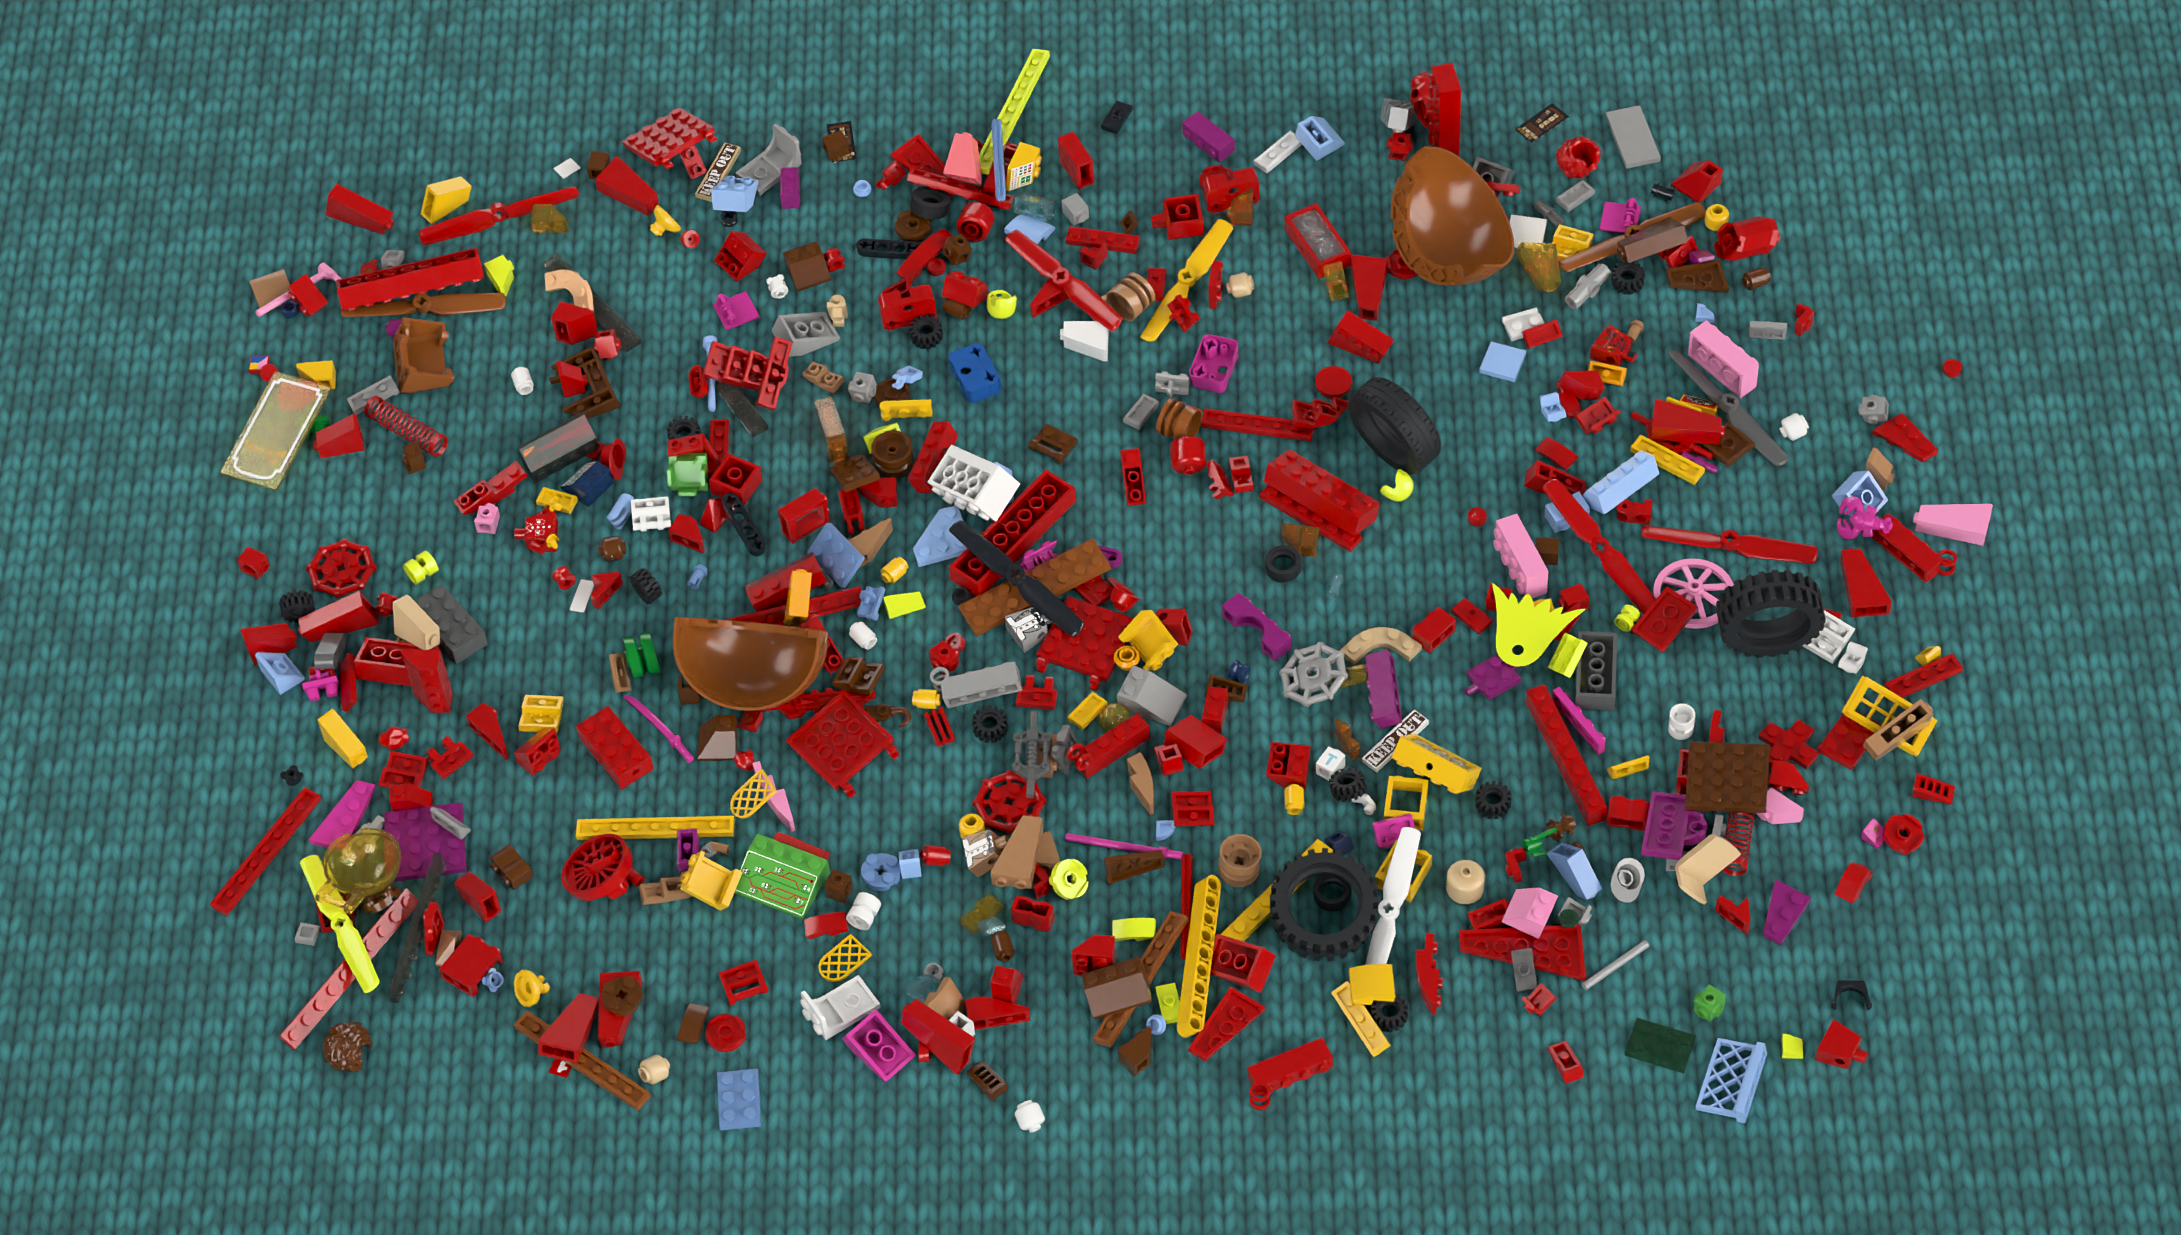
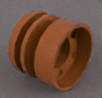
M1170 398L1161 409L1156 424V431L1160 435H1165V437H1174V440L1184 436H1196L1202 421V410L1192 405L1185 406L1184 402Z

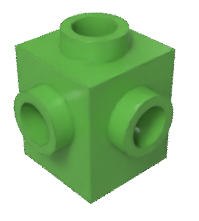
M1709 984L1702 993L1698 992L1693 1000L1695 1003L1694 1012L1700 1018L1711 1022L1715 1016L1718 1018L1723 1012L1726 995Z

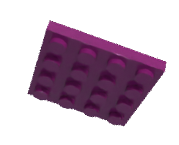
M462 802L384 812L388 883L467 872L465 837L459 839L435 822L430 811L431 807L443 809L464 824Z

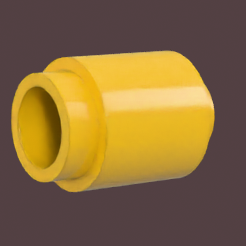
M902 557L893 558L880 570V576L885 583L894 584L907 572L909 566Z
M914 690L912 704L917 706V708L937 709V706L941 705L942 696L938 694V690Z
M1291 784L1284 789L1285 809L1288 814L1298 815L1304 809V789L1297 784Z

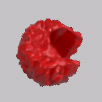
M1584 136L1574 137L1571 140L1567 139L1556 152L1557 165L1562 173L1570 179L1588 176L1589 172L1595 170L1600 162V147L1596 146L1594 141Z

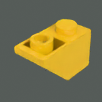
M333 360L296 364L299 377L305 382H318L320 390L336 388V370Z

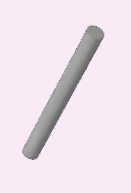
M1646 940L1642 941L1583 982L1582 987L1585 990L1589 989L1647 949L1649 943Z

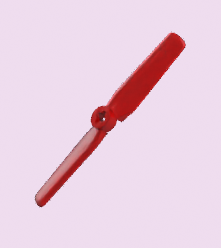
M573 186L520 200L507 206L499 202L494 203L489 209L476 210L420 229L419 238L422 244L426 246L481 232L496 225L495 222H502L506 218L521 217L578 197L579 192Z
M1014 230L1006 236L1005 241L1042 276L1053 280L1058 287L1064 288L1070 301L1109 331L1113 332L1120 326L1122 317L1084 281L1072 277L1070 272L1066 268H1062L1060 262L1019 230Z
M1552 479L1545 483L1542 489L1579 538L1591 545V550L1596 557L1600 558L1604 571L1644 615L1656 599L1622 553L1611 547L1606 538L1601 536L1598 524L1558 479ZM1599 544L1602 546L1604 545L1603 551H1601L1600 549L1598 550L1597 546Z
M1647 525L1643 526L1641 530V535L1644 538L1703 548L1735 550L1736 554L1749 558L1814 564L1818 557V550L1815 546L1755 535H1738L1733 530H1726L1721 535Z

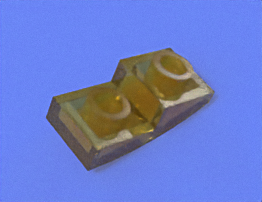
M988 894L976 902L973 910L960 918V924L974 935L985 927L1003 909L1004 905L994 896Z

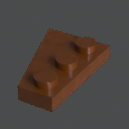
M1720 260L1666 269L1670 288L1729 292Z
M1162 850L1104 857L1105 876L1108 885L1165 867Z

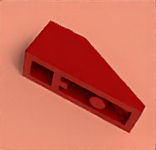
M1048 279L1030 304L1032 318L1067 300L1069 297L1064 288L1058 287L1053 280Z
M1537 460L1526 471L1524 486L1539 493L1546 494L1542 487L1552 479H1558L1571 495L1580 492L1583 496L1585 493L1586 481Z
M483 702L466 715L468 726L507 760L509 757L497 719L498 713L492 706L488 707Z
M975 996L965 1000L967 1016L974 1022V1030L1030 1021L1029 1008L1026 1006L986 996Z

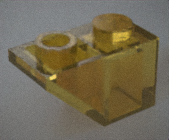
M533 205L531 217L533 232L569 233L567 218L553 205Z

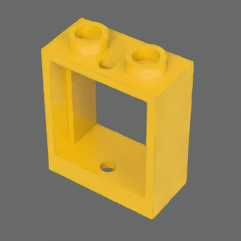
M1389 776L1384 820L1411 813L1415 829L1423 830L1428 796V780ZM1393 790L1422 792L1420 811L1390 810Z
M1398 840L1395 841L1375 875V884L1378 889L1383 890ZM1417 850L1415 864L1422 866L1413 884H1410L1408 895L1405 898L1408 902L1413 900L1432 867V855L1425 850Z

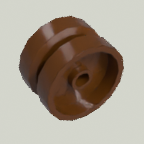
M892 430L883 432L874 439L872 443L874 468L881 476L885 478H901L912 470L914 455L912 441L908 435Z

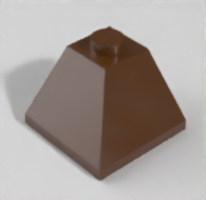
M716 715L699 726L698 761L733 760L738 744L736 715Z

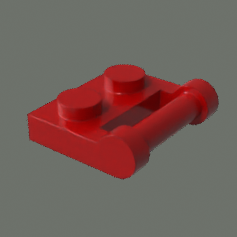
M1218 260L1214 261L1211 267L1208 284L1209 309H1217V303L1221 302L1222 290L1224 289L1221 276L1223 263Z
M757 959L719 972V977L730 1006L736 1004V1001L759 993H768V988ZM756 982L759 983L758 986L749 988L747 990L735 994L732 993V991L735 989Z

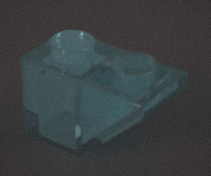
M932 974L917 976L903 988V991L924 1003L929 992H936L942 981Z

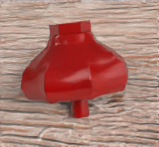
M750 750L736 752V755L733 757L736 767L741 768L743 771H752V763L756 762L753 752Z

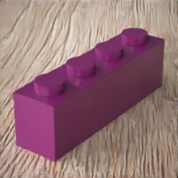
M1388 649L1366 655L1367 663L1364 664V667L1369 677L1366 683L1371 693L1368 698L1373 708V711L1370 712L1372 721L1376 722L1380 729L1402 723L1394 658Z

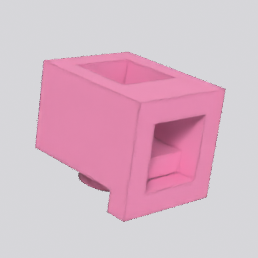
M491 503L479 506L477 517L474 520L478 533H496L500 518L498 507Z

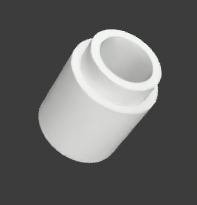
M524 367L516 368L511 373L515 388L521 395H527L533 391L534 386L529 370Z
M856 622L850 627L849 636L861 648L869 650L876 644L877 638L875 633L863 622Z

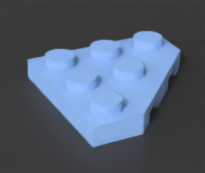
M956 505L940 509L914 546L913 552L918 567L958 557L967 549L949 532V528L955 522L963 521L959 508Z

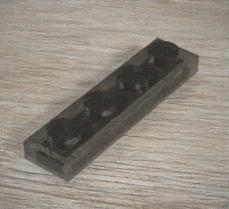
M723 382L715 385V390L752 438L768 430V424L739 387Z

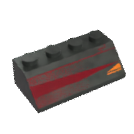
M582 412L518 446L524 469L533 482L536 483L577 462L579 459L587 456V454L594 453L599 445L590 424Z

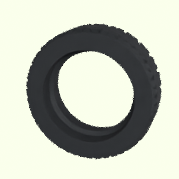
M1375 377L1369 379L1350 396L1348 411L1354 426L1369 447L1396 470L1402 469L1409 475L1418 474L1439 456L1441 439L1434 423L1421 405L1402 387L1386 378Z

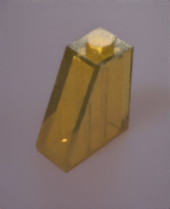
M1521 242L1516 250V255L1536 288L1546 292L1556 291L1561 283L1556 244Z

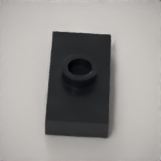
M1116 100L1101 124V129L1118 134L1133 110L1132 105Z

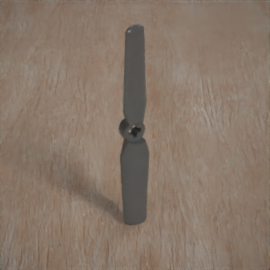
M1678 350L1668 352V355L1702 391L1719 405L1722 411L1727 413L1726 418L1729 423L1755 443L1754 447L1772 464L1778 467L1784 465L1789 460V456L1754 418L1739 406L1740 402L1736 396L1723 394Z

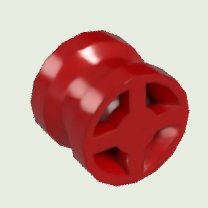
M567 566L559 567L552 575L553 580L558 583L561 590L571 588L576 582L575 576L570 573Z

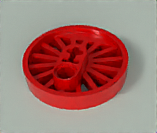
M602 834L582 843L569 856L561 873L562 885L574 898L580 901H592L604 897L616 889L626 878L632 865V852L625 841L618 835Z

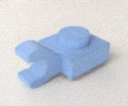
M911 366L897 370V373L893 375V378L897 381L892 384V387L901 389L904 383H914L922 378L923 371Z

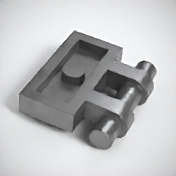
M1063 725L1056 738L1059 746L1055 745L1052 747V756L1058 762L1057 767L1059 771L1064 775H1068L1070 773V765H1075V760H1069L1066 757V753L1078 742L1071 727ZM1079 748L1074 750L1071 756L1076 754Z

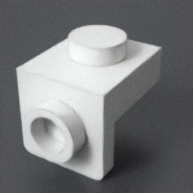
M1850 641L1846 653L1839 661L1838 667L1846 672L1856 674L1864 663L1868 648Z

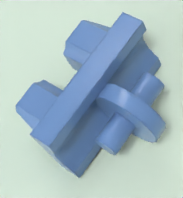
M867 586L866 590L861 591L859 596L861 603L857 611L858 617H866L868 621L878 620L879 607L884 604V587L872 588Z

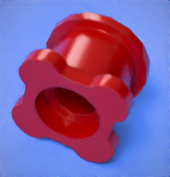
M836 248L828 249L823 255L829 265V272L845 267L843 263L845 259L843 256H840V250Z
M381 592L377 596L379 603L375 610L383 617L392 615L393 602L398 597Z

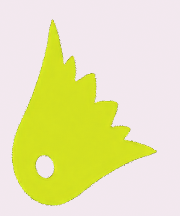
M1492 583L1497 609L1496 650L1499 657L1511 666H1526L1533 663L1543 654L1563 628L1585 609L1561 614L1563 607H1559L1550 613L1549 599L1534 607L1531 596L1526 594L1518 604L1513 593H1511L1508 600L1505 594ZM1515 645H1521L1524 651L1520 655H1515L1512 652V648Z

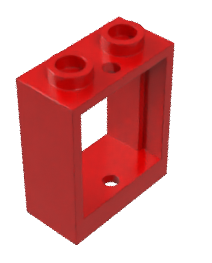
M817 488L778 509L782 533L792 544L830 522L828 515L830 511L827 507L828 499Z

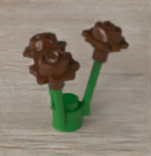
M1561 813L1562 818L1560 822L1549 819V822L1546 823L1547 830L1537 836L1522 840L1525 853L1527 855L1532 854L1533 858L1548 856L1547 853L1549 851H1539L1543 847L1541 839L1552 837L1553 840L1560 842L1564 831L1573 835V830L1576 828L1573 817L1571 815L1565 816L1564 813ZM1578 841L1573 842V846L1584 851V846L1579 845Z

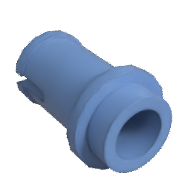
M701 564L693 568L694 572L687 582V585H691L690 588L698 589L702 579L707 576V568Z

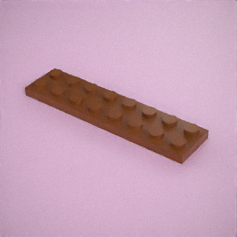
M1092 538L1026 571L1025 575L1040 581L1057 597L1111 570V566ZM1008 581L958 605L961 614L976 637L1005 623V616L1034 608L1023 599L1017 586H1012Z

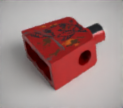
M1608 324L1591 346L1590 359L1604 364L1620 366L1624 359L1634 363L1637 353L1631 350V338Z

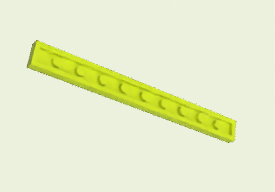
M1032 49L997 118L1001 120L1003 145H1006L1050 57V52L1047 50ZM992 130L979 154L981 174H989L994 163Z

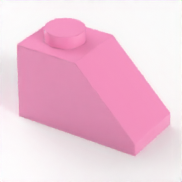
M1771 787L1767 792L1766 813L1756 814L1760 819L1771 824L1801 822L1804 809Z

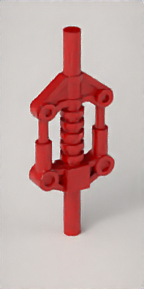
M1635 411L1631 414L1632 419L1646 426L1648 439L1681 456L1683 452L1690 453L1693 451L1708 460L1713 458V453L1696 445V443L1672 441L1677 444V446H1674L1662 440L1651 439L1653 418L1648 419Z

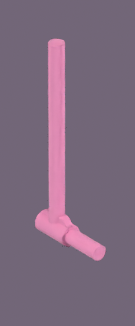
M321 263L318 267V273L310 278L314 284L323 278L333 280L335 283L336 280L342 279L337 275V272L325 263ZM289 291L256 310V315L260 317L290 299Z

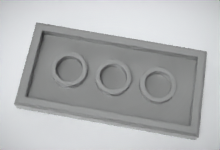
M1640 105L1606 112L1605 117L1626 169L1661 161L1660 154Z

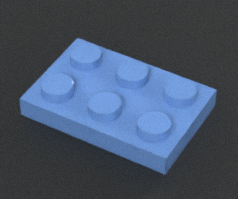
M832 523L825 524L807 551L808 554L814 553L819 565L826 570V573L841 588H846L865 559Z
M758 1068L717 1072L720 1130L760 1127L761 1109Z

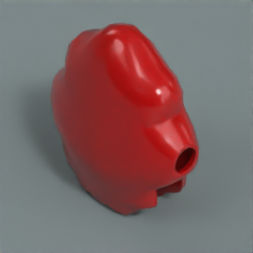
M1423 71L1411 80L1410 101L1411 105L1414 106L1418 119L1428 129L1427 123L1430 122L1428 118V111L1430 110L1428 99L1431 98L1428 92V87L1431 86L1428 75L1431 73Z

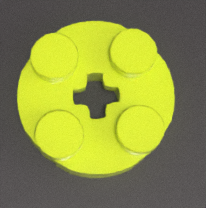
M1062 860L1054 866L1049 877V884L1053 886L1054 891L1060 897L1066 900L1082 896L1088 888V881H1086L1088 873L1084 865L1078 860ZM1067 876H1072V883H1068Z

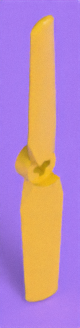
M1218 219L1187 259L1185 268L1181 269L1178 273V282L1167 292L1142 332L1141 339L1149 342L1155 341L1170 321L1169 316L1172 312L1167 305L1177 295L1181 294L1182 298H1186L1190 287L1195 285L1196 281L1207 273L1233 230V226L1229 222Z

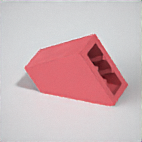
M955 133L943 173L948 178L981 185L982 175L978 142L969 133Z

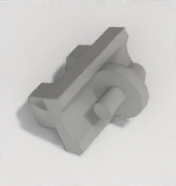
M1164 371L1156 373L1155 392L1167 393L1169 397H1172V394L1188 395L1189 377L1187 374L1180 373L1177 376Z

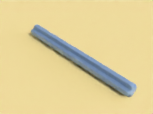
M993 119L991 126L997 201H1004L1006 199L1002 125L1000 119Z

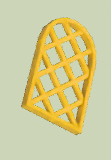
M762 768L732 796L730 809L736 817L741 819L750 817L777 792ZM753 782H758L757 789H752ZM761 782H766L765 789H760ZM743 791H748L747 798H742ZM751 791L756 792L755 798H750ZM759 792H764L763 799L758 798ZM735 800H739L737 807H734ZM742 800L746 801L745 807H741ZM749 801H754L753 808L749 807ZM740 810H745L743 816H739Z
M850 934L823 956L818 966L819 973L827 981H841L868 960L872 953ZM841 947H849L848 953H841ZM851 947H859L858 953H851ZM831 956H838V962H831ZM841 956H848V962H840ZM851 956H858V962H850ZM821 965H828L827 971H821ZM830 965H838L837 971H830ZM840 965H848L847 971H840ZM830 974H837V978H830Z

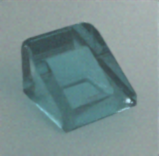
M996 917L978 922V927L983 937L1001 931L1006 927Z

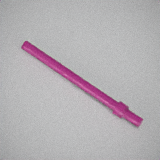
M1066 833L1065 841L1137 853L1162 850L1164 859L1168 857L1182 860L1183 855L1181 851L1168 850V847L1162 846L1156 848Z

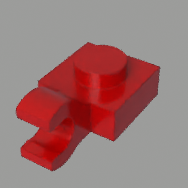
M893 160L882 171L885 177L877 181L875 185L879 190H885L890 184L892 186L897 185L907 173L897 160Z

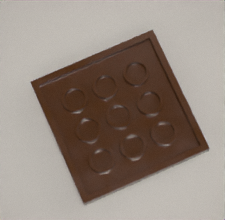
M1690 742L1685 810L1766 813L1770 744Z

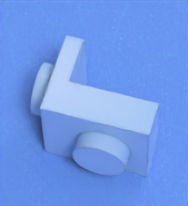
M1557 392L1540 396L1541 413L1548 422H1556L1566 417V412L1559 403Z

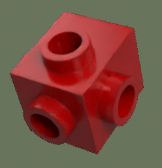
M1405 132L1392 133L1391 138L1387 139L1386 148H1389V159L1406 161L1408 153L1412 151L1413 141H1410L1411 134H1406Z
M944 640L929 650V659L934 669L944 667L948 672H953L959 666L958 651L954 647L951 648Z

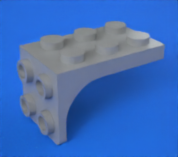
M777 124L772 126L773 137L766 150L736 172V178L751 177V179L758 180L756 193L759 196L780 181L781 168H798L802 165L799 140Z

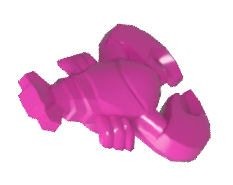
M1850 496L1841 502L1839 514H1843L1846 507L1848 509L1845 515L1856 510L1850 516V522L1846 519L1843 520L1845 527L1843 526L1842 518H1838L1837 531L1843 539L1852 540L1862 530L1863 537H1872V530L1882 529L1884 534H1888L1889 530H1892L1893 523L1891 518L1887 517L1885 520H1882L1875 516L1877 508L1870 505L1867 506L1865 511L1862 501L1858 497Z

